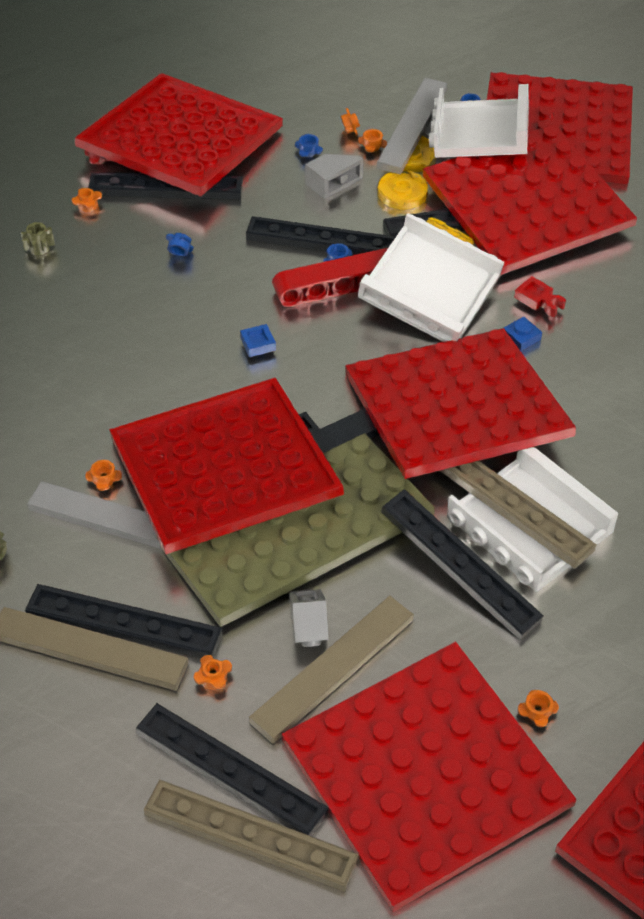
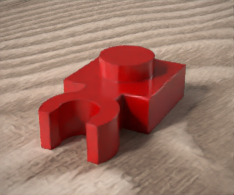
M533 276L515 289V299L534 310L542 307L545 313L551 317L556 316L558 307L562 310L565 308L566 299L560 295H553L552 287Z

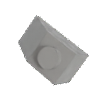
M323 154L305 164V184L322 198L326 199L363 179L364 158L354 155Z
M322 590L290 591L289 600L295 643L301 642V646L313 647L321 645L323 640H329L326 599Z

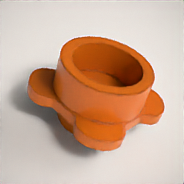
M345 108L347 113L340 117L346 133L354 132L358 136L356 128L360 127L357 116L355 113L350 114L349 109Z
M377 129L366 130L363 136L358 138V143L362 144L367 152L378 151L387 145V141L383 140L382 132Z
M81 188L78 190V195L72 198V204L78 205L79 210L83 212H91L98 207V199L102 198V193L100 191H93L90 188Z
M99 460L92 464L85 477L87 481L93 482L98 490L105 491L109 489L113 482L122 479V472L115 470V466L111 461Z
M211 655L203 656L200 660L201 667L199 671L194 673V681L197 684H202L209 690L224 688L227 681V673L232 671L231 662L228 660L219 661Z
M541 690L530 691L525 703L518 705L519 715L527 716L534 721L537 727L547 726L548 718L552 714H556L559 709L558 703L548 693ZM535 707H540L541 710L538 711Z

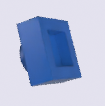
M524 316L503 327L520 351L539 342L542 338V331Z
M267 324L240 330V339L249 357L276 351V342Z

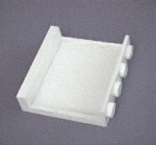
M519 84L518 99L444 102V90L440 88L439 97L434 98L433 121H431V132L429 133V147L434 148L435 158L527 154L529 84Z
M407 213L401 231L370 276L365 274L361 280L358 298L442 342L451 340L457 342L463 336L498 281L504 261L498 259L495 255L488 254L474 247L469 242L456 238L445 230L427 223L422 218Z
M535 447L519 450L516 460L497 473L596 545L614 532L618 512ZM471 493L461 500H458L453 495L449 497L447 517L450 522L465 531L475 544L485 548L499 564L505 565L517 576L521 583L528 585L535 592L541 590L570 567L561 558Z

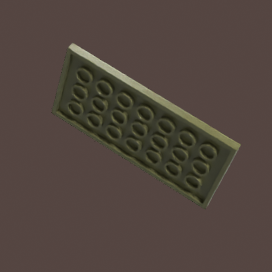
M364 433L323 453L343 484L344 495L166 554V556L218 625L222 627L402 533L397 526L381 513L382 506L405 489L432 515H434L435 507L408 479H404L400 470Z

